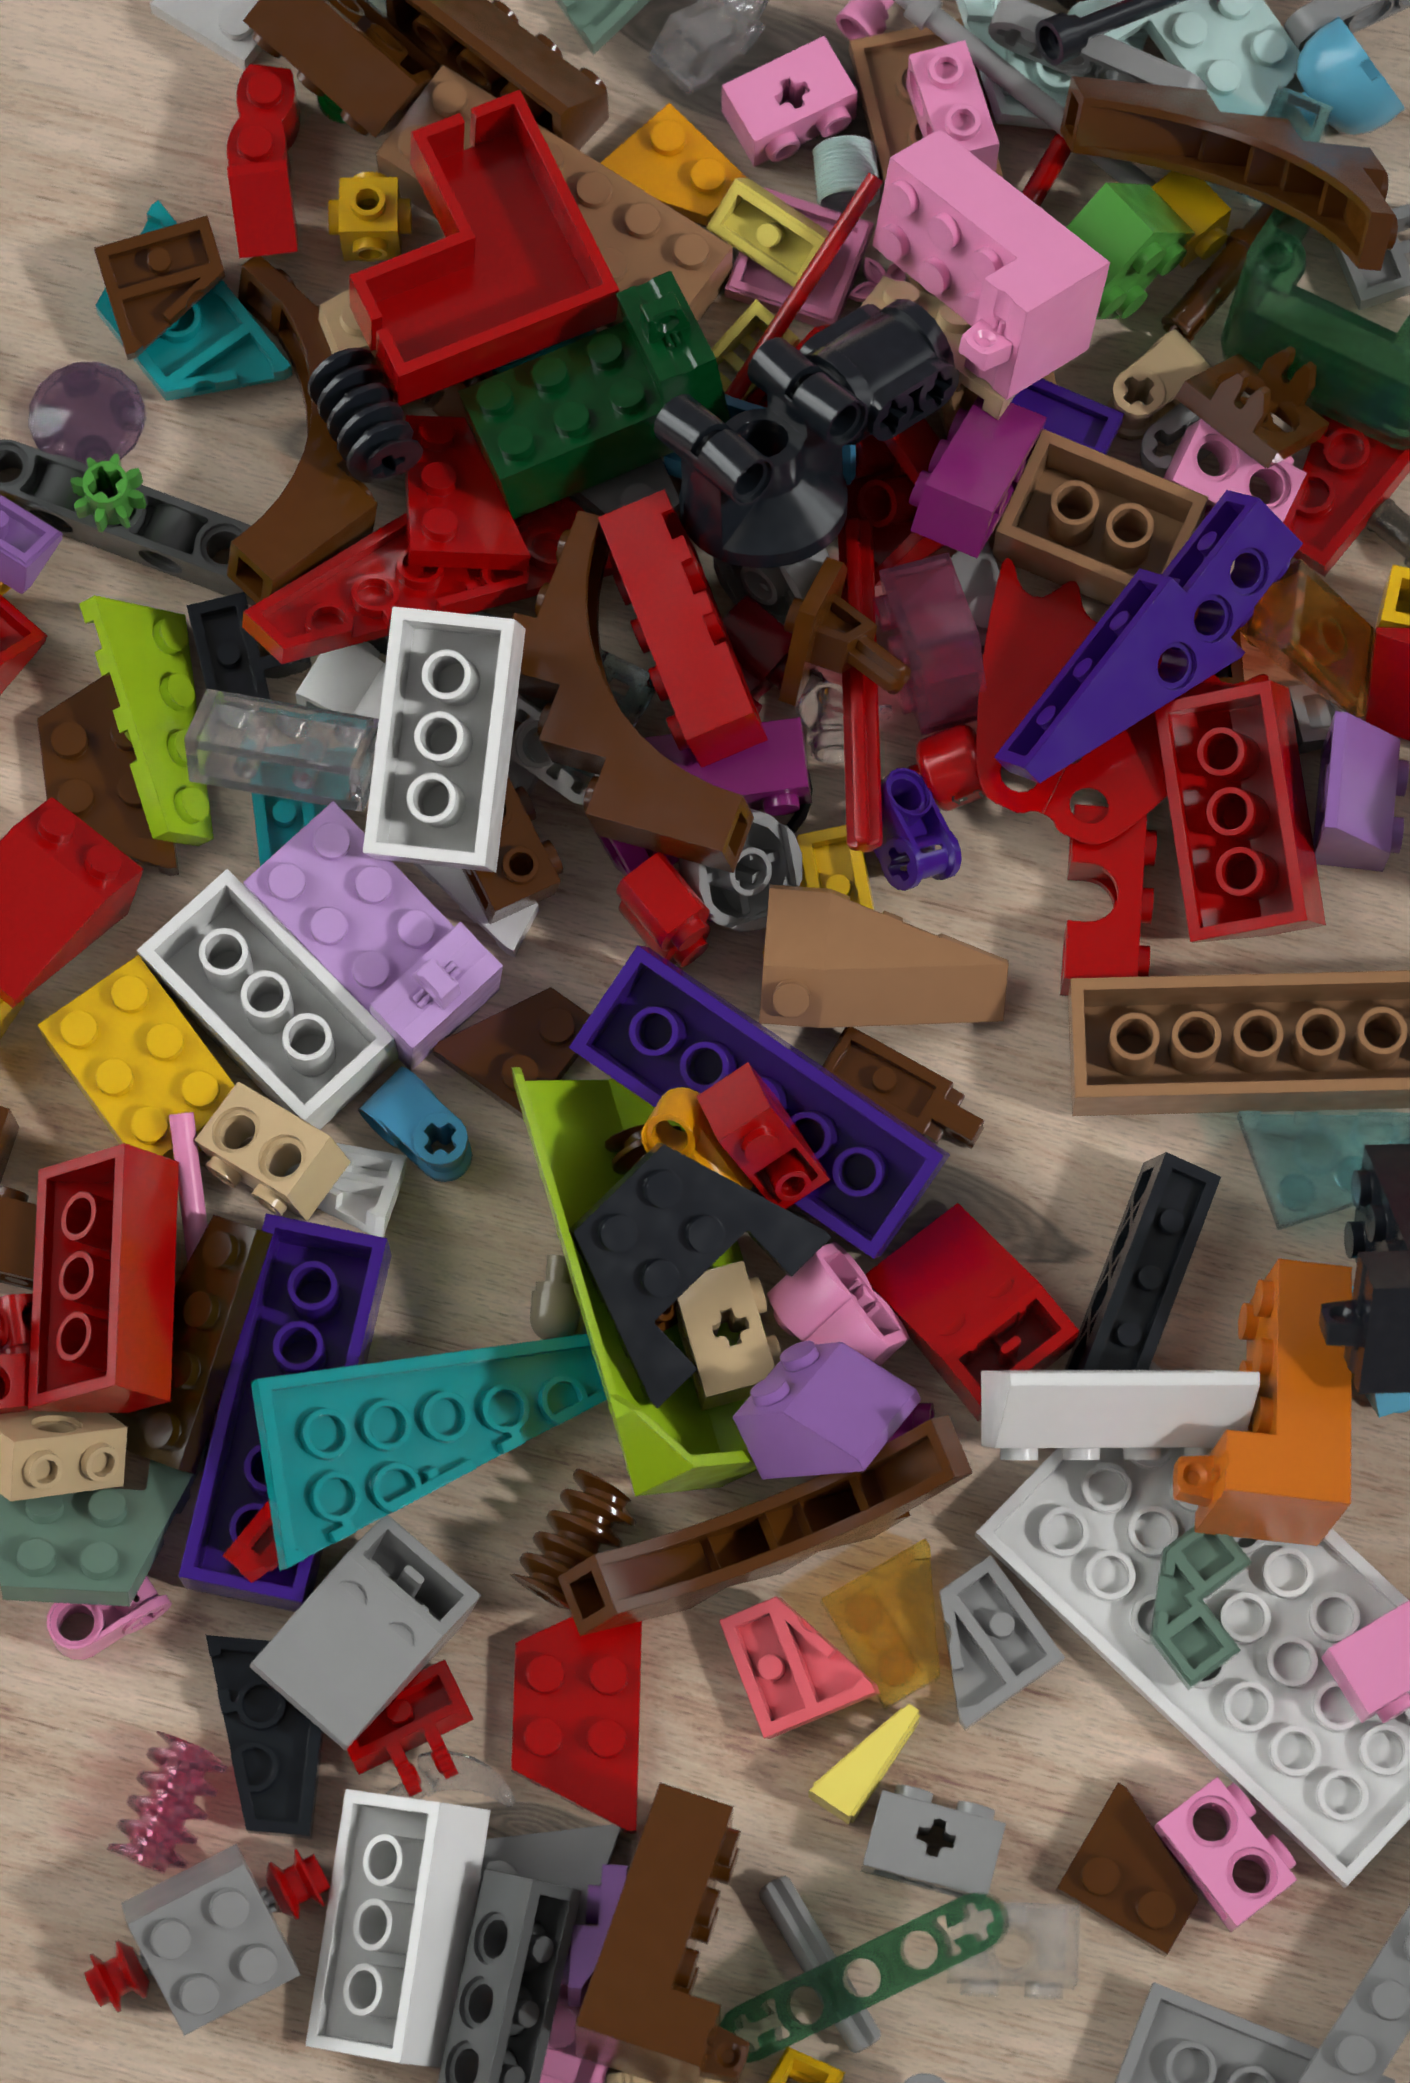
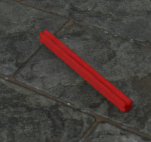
M857 517L848 518L838 534L839 561L848 567L841 598L876 624L873 526L868 520H859ZM852 667L842 673L847 845L851 850L869 853L883 844L878 685L855 667Z

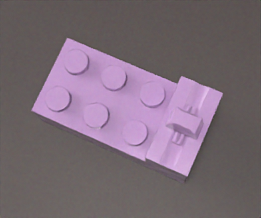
M332 801L252 873L243 884L394 1037L399 1056L398 1059L412 1071L433 1052V1048L439 1041L448 1038L499 991L503 965L477 940L461 921L454 927L392 861L374 859L364 854L365 833Z

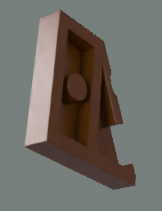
M207 215L94 248L128 360L137 358L225 277V271Z
M550 987L439 1041L433 1048V1053L439 1060L523 1119L514 1087L511 1067H520L525 1081L561 1080L579 1056L569 1046L590 1017V1014Z
M1118 1782L1057 1886L1056 1891L1166 1957L1198 1903L1199 1898L1127 1787Z

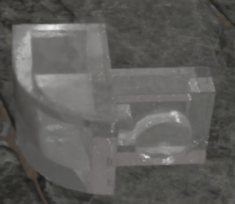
M698 0V2L669 16L648 58L690 95L717 81L750 50L765 28V25L759 19L769 0Z

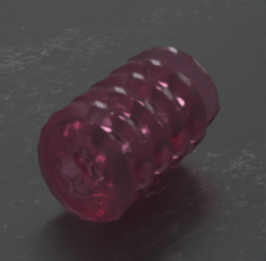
M156 1731L157 1735L169 1747L148 1748L146 1756L159 1768V1771L138 1772L137 1782L149 1792V1795H131L128 1797L126 1803L139 1816V1819L119 1820L116 1825L117 1829L130 1842L111 1843L108 1845L107 1851L138 1866L166 1875L167 1868H187L189 1862L175 1850L176 1845L197 1844L199 1839L184 1826L186 1820L206 1821L208 1814L194 1802L196 1796L216 1797L218 1790L204 1778L206 1772L226 1773L228 1767L212 1752L181 1738Z

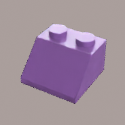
M1335 711L1321 750L1313 834L1316 864L1383 872L1390 853L1399 854L1401 850L1404 818L1394 817L1395 797L1405 796L1409 761L1399 760L1401 739L1348 712Z
M802 1341L782 1352L779 1363L764 1380L758 1382L751 1389V1396L733 1415V1419L762 1480L859 1472L867 1468L921 1401L917 1389L843 1342L815 1345L812 1341Z

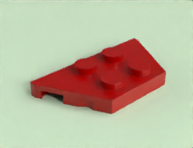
M573 1616L515 1643L511 1770L531 1783L552 1791L563 1800L578 1808L585 1809L615 1826L621 1827V1830L625 1833L637 1834L642 1621L580 1636Z

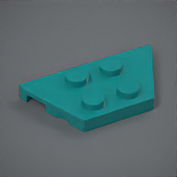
M158 200L149 208L147 212L148 221L140 234L178 223ZM223 280L215 285L145 351L133 359L166 401L287 380L293 375L290 363ZM105 287L95 307L98 316L123 346Z

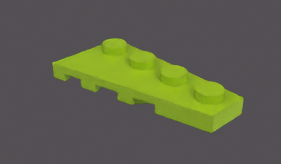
M96 595L79 603L85 624L94 623L102 648L94 653L101 675H111L120 707L112 711L119 733H124L134 748L137 759L130 764V768L152 838L192 846H200L213 840L185 614Z

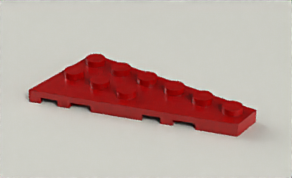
M566 497L514 519L531 555L528 571L408 566L407 516L404 513L243 611L242 628L281 664H286L389 636L393 606L470 614L537 596L542 585L550 583L558 564L556 560L557 545L562 533L566 529L571 530L578 510L585 511L570 497ZM611 550L604 569L603 578L611 576L613 572L618 571Z

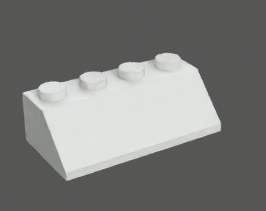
M981 1370V1446L1000 1448V1460H1038V1448H1062V1460H1100V1448H1123V1459L1160 1460L1161 1447H1185V1456L1209 1455L1226 1430L1247 1432L1260 1386V1372L1234 1370Z
M345 1790L306 2046L399 2064L441 2068L475 1916L490 1810L357 1790Z

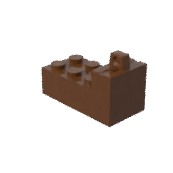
M659 1783L575 2023L577 2057L654 2083H704L705 2078L729 2083L739 2082L747 2061L750 2042L720 2027L721 2005L692 1995L699 1972V1967L696 1966L700 1951L695 1950L697 1942L709 1944L720 1909L717 1907L721 1891L715 1888L717 1882L729 1885L740 1848H737L741 1831L732 1828L733 1806Z

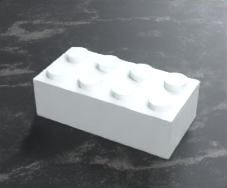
M392 607L363 845L364 854L379 860L496 872L526 631L515 619Z
M228 869L220 874L137 949L138 955L166 993L272 1102L319 1130L399 1058L394 1037Z

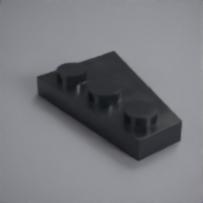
M206 1635L246 1831L252 1834L312 1839L324 1732L249 1667L270 1641Z

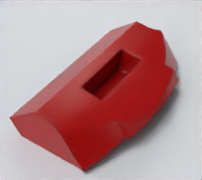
M269 1500L222 1556L251 1583L261 1578L268 1571H273L279 1565Z

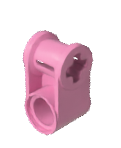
M146 1576L136 1594L139 1601L135 1602L133 1600L130 1607L54 1603L47 1615V1628L55 1647L63 1656L73 1660H85L95 1656L122 1637L149 1625L163 1615L171 1607L172 1603L167 1595L159 1596ZM75 1613H85L94 1619L92 1632L86 1638L79 1641H71L61 1635V1626L64 1620Z

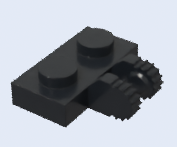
M245 592L186 605L215 723L273 709L266 678L280 679L292 674L296 675L308 670L311 667L310 665H312L310 657L286 664H281L272 655L260 657L257 645L260 643L242 628L243 611L249 608Z

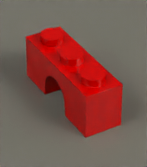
M1075 804L1073 809V815L1085 823H1097L1108 812V807ZM1147 814L1131 828L1105 843L1088 845L1073 838L1069 840L1067 880L1086 881L1097 884L1110 896L1113 909L1108 915L1096 921L1067 920L1063 937L1061 996H1068L1071 978L1149 977L1151 949L1150 946L1140 945L1141 924H1151L1154 888L1143 887L1144 866L1154 867L1157 830H1146Z

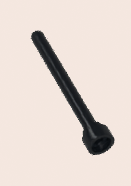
M1123 0L1081 18L1077 15L1069 16L1066 13H1059L1038 22L1035 29L1036 43L1043 58L1049 64L1057 66L1077 58L1081 54L1082 49L1087 46L1088 40L1187 0Z

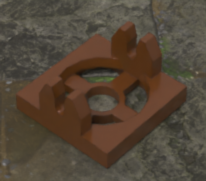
M1292 346L1267 358L1261 370L1238 353L1186 380L1176 395L1181 404L1264 468H1270L1318 441L1330 424L1305 404L1315 388L1317 365L1310 361L1295 372L1292 380H1289L1287 377V371L1292 365L1296 354V349ZM1243 392H1246L1248 395H1250L1249 398L1241 396ZM1272 414L1288 424L1292 431L1285 432L1273 422Z

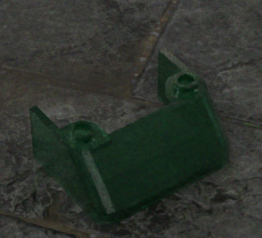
M1275 208L1248 249L1221 334L1223 359L1226 360L1239 353L1261 370L1267 358L1292 346L1296 349V354L1292 365L1287 371L1289 380H1292L1295 372L1304 364L1311 361L1317 365L1315 388L1305 402L1309 408L1350 428H1354L1392 448L1399 450L1410 449V315L1406 318L1398 333L1296 286L1306 269V253L1301 242L1310 230V226Z

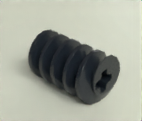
M359 347L335 352L322 361L313 371L308 381V394L317 405L319 415L327 423V430L333 440L337 442V449L343 459L347 461V469L352 477L363 483H379L398 477L413 468L422 458L424 449L418 440L412 439L414 431L408 421L402 420L404 412L397 402H392L394 393L388 384L383 383L384 374L378 365L371 364L374 355L370 350Z

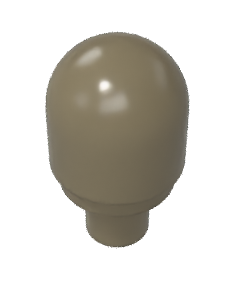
M547 1255L545 1281L536 1282L535 1291H532L530 1323L535 1334L543 1340L572 1336L579 1324L580 1307L573 1284H570V1273L565 1256Z

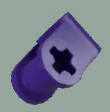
M897 768L891 771L881 780L883 844L881 847L874 849L885 878L897 890L906 891L918 886L921 880L932 877L936 880H945L955 876L960 869L962 861L961 848L933 799L932 792L925 784L922 776L908 768ZM935 845H940L942 849L935 850ZM906 866L907 871H902L900 867Z

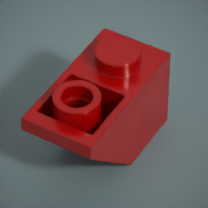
M749 1062L696 1096L718 1142L765 1199L787 1209L830 1180L779 1099Z

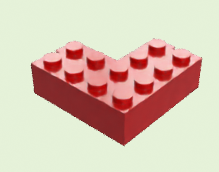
M521 90L471 108L470 143L472 147L464 150L465 122L461 113L411 131L410 165L441 226L445 238L349 275V306L370 350H376V363L382 370L386 383L394 393L393 398L395 402L400 406L616 321L618 307L616 293L619 292V288Z

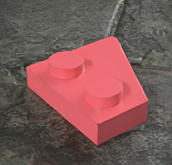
M775 1596L719 1620L763 1738L765 1739L774 1738L880 1694L877 1684L780 1597Z

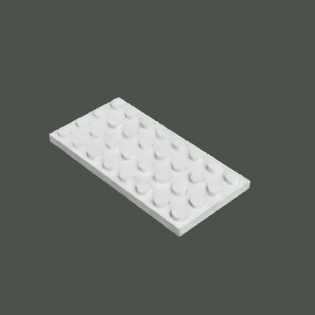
M1151 1362L1149 1370H1162L1156 1363ZM1161 1447L1160 1460L1123 1459V1448H1100V1460H1062V1448H1057L976 1531L975 1537L1342 1887H1347L1410 1819V1708L1384 1724L1377 1714L1361 1723L1321 1657L1331 1646L1409 1600L1333 1529L1328 1532L1318 1546L1233 1537L1252 1563L1247 1569L1203 1601L1241 1651L1188 1691L1150 1641L1161 1552L1166 1546L1195 1526V1512L1198 1509V1505L1173 1498L1174 1464L1180 1456H1185V1447Z

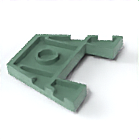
M210 1439L206 1440L195 1474L180 1471L150 1459L145 1490L106 1488L11 1502L0 1494V1589L3 1600L130 1607L164 1545V1535L175 1515L181 1514L190 1498V1488L200 1471L204 1472Z

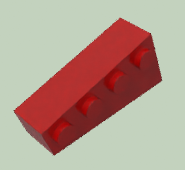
M663 489L599 516V522L618 568V571L612 573L623 602L626 606L632 604L637 618L630 620L633 632L642 652L645 654L651 651L656 666L648 669L650 678L661 702L670 699L675 714L667 717L666 720L679 751L690 748L700 767L703 768L767 741L766 732L695 546L686 533L666 490Z

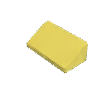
M749 178L734 179L706 227L707 230L792 287L795 286L829 234V231Z

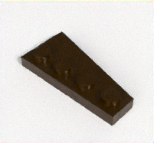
M212 1216L174 1287L171 1401L129 1413H108L128 1427L127 1451L180 1471L196 1473L273 1236L272 1233L220 1216Z

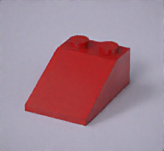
M50 797L14 825L0 840V998L12 1008L128 915L144 871L140 865L53 797Z

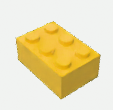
M139 955L38 1024L40 1032L50 1050L119 1144L126 1143L174 1160L169 1115L194 1112L196 1135L198 1136L235 1086Z

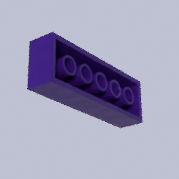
M637 945L569 1046L571 1050L654 1107L668 1090L682 1087L690 1088L701 1094L749 1062L779 1099L830 1179L794 1204L873 1259L882 1256L951 1155L650 947Z
M266 1213L262 1230L272 1233L273 1236L224 1384L178 1577L186 1589L296 1612L314 1591L323 1549L287 1569L280 1571L278 1565L273 1571H268L253 1583L249 1582L238 1569L222 1557L269 1500L251 1381L260 1378L367 1364L392 1254L387 1238Z

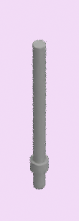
M894 0L905 9L903 16L920 30L927 27L947 44L965 40L975 67L1062 136L1060 127L1064 107L941 9L943 5L941 0ZM1085 155L1119 183L1149 184L1151 187L1157 183L1132 162Z

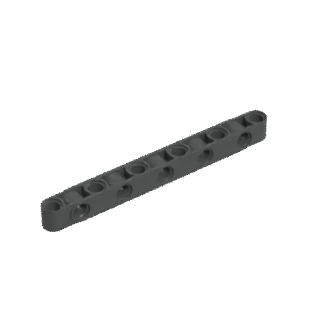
M0 440V472L11 467L22 470L19 477L12 482H0V494L59 530L64 536L226 596L244 592L227 576L228 564L216 563L212 558L220 550L230 548L231 541L241 535L251 525L140 485L134 490L144 494L147 505L144 509H133L129 517L130 528L126 529L120 523L117 525H107L103 533L98 532L93 515L90 514L87 517L78 518L73 505L82 496H78L73 492L70 483L71 478H83L88 469L87 464L65 456L52 455L14 440ZM109 488L101 491L104 494H106L108 498L114 497L116 495L113 494ZM245 593L247 603L252 606L255 605L256 602ZM484 611L470 613V615L497 617ZM389 636L367 641L379 653L387 655ZM518 693L540 710H543L547 703H553Z

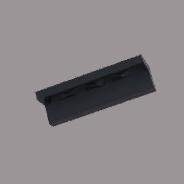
M1168 1152L1143 1163L1080 1327L1075 1346L1072 1348L1064 1370H1149L1221 1176Z

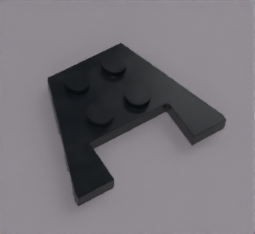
M659 1142L569 1229L601 1302L604 1303L615 1326L626 1357L630 1359L641 1383L640 1388L645 1399L657 1409L697 1370L694 1364L655 1324V1320L745 1232L786 1275L791 1277L831 1238L825 1230Z

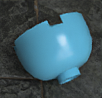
M1339 16L1320 28L1306 42L1298 57L1297 76L1304 92L1297 96L1296 100L1315 126L1326 120L1339 133L1360 135L1371 133L1386 125L1396 115L1405 110V107L1390 85L1380 74L1367 53Z

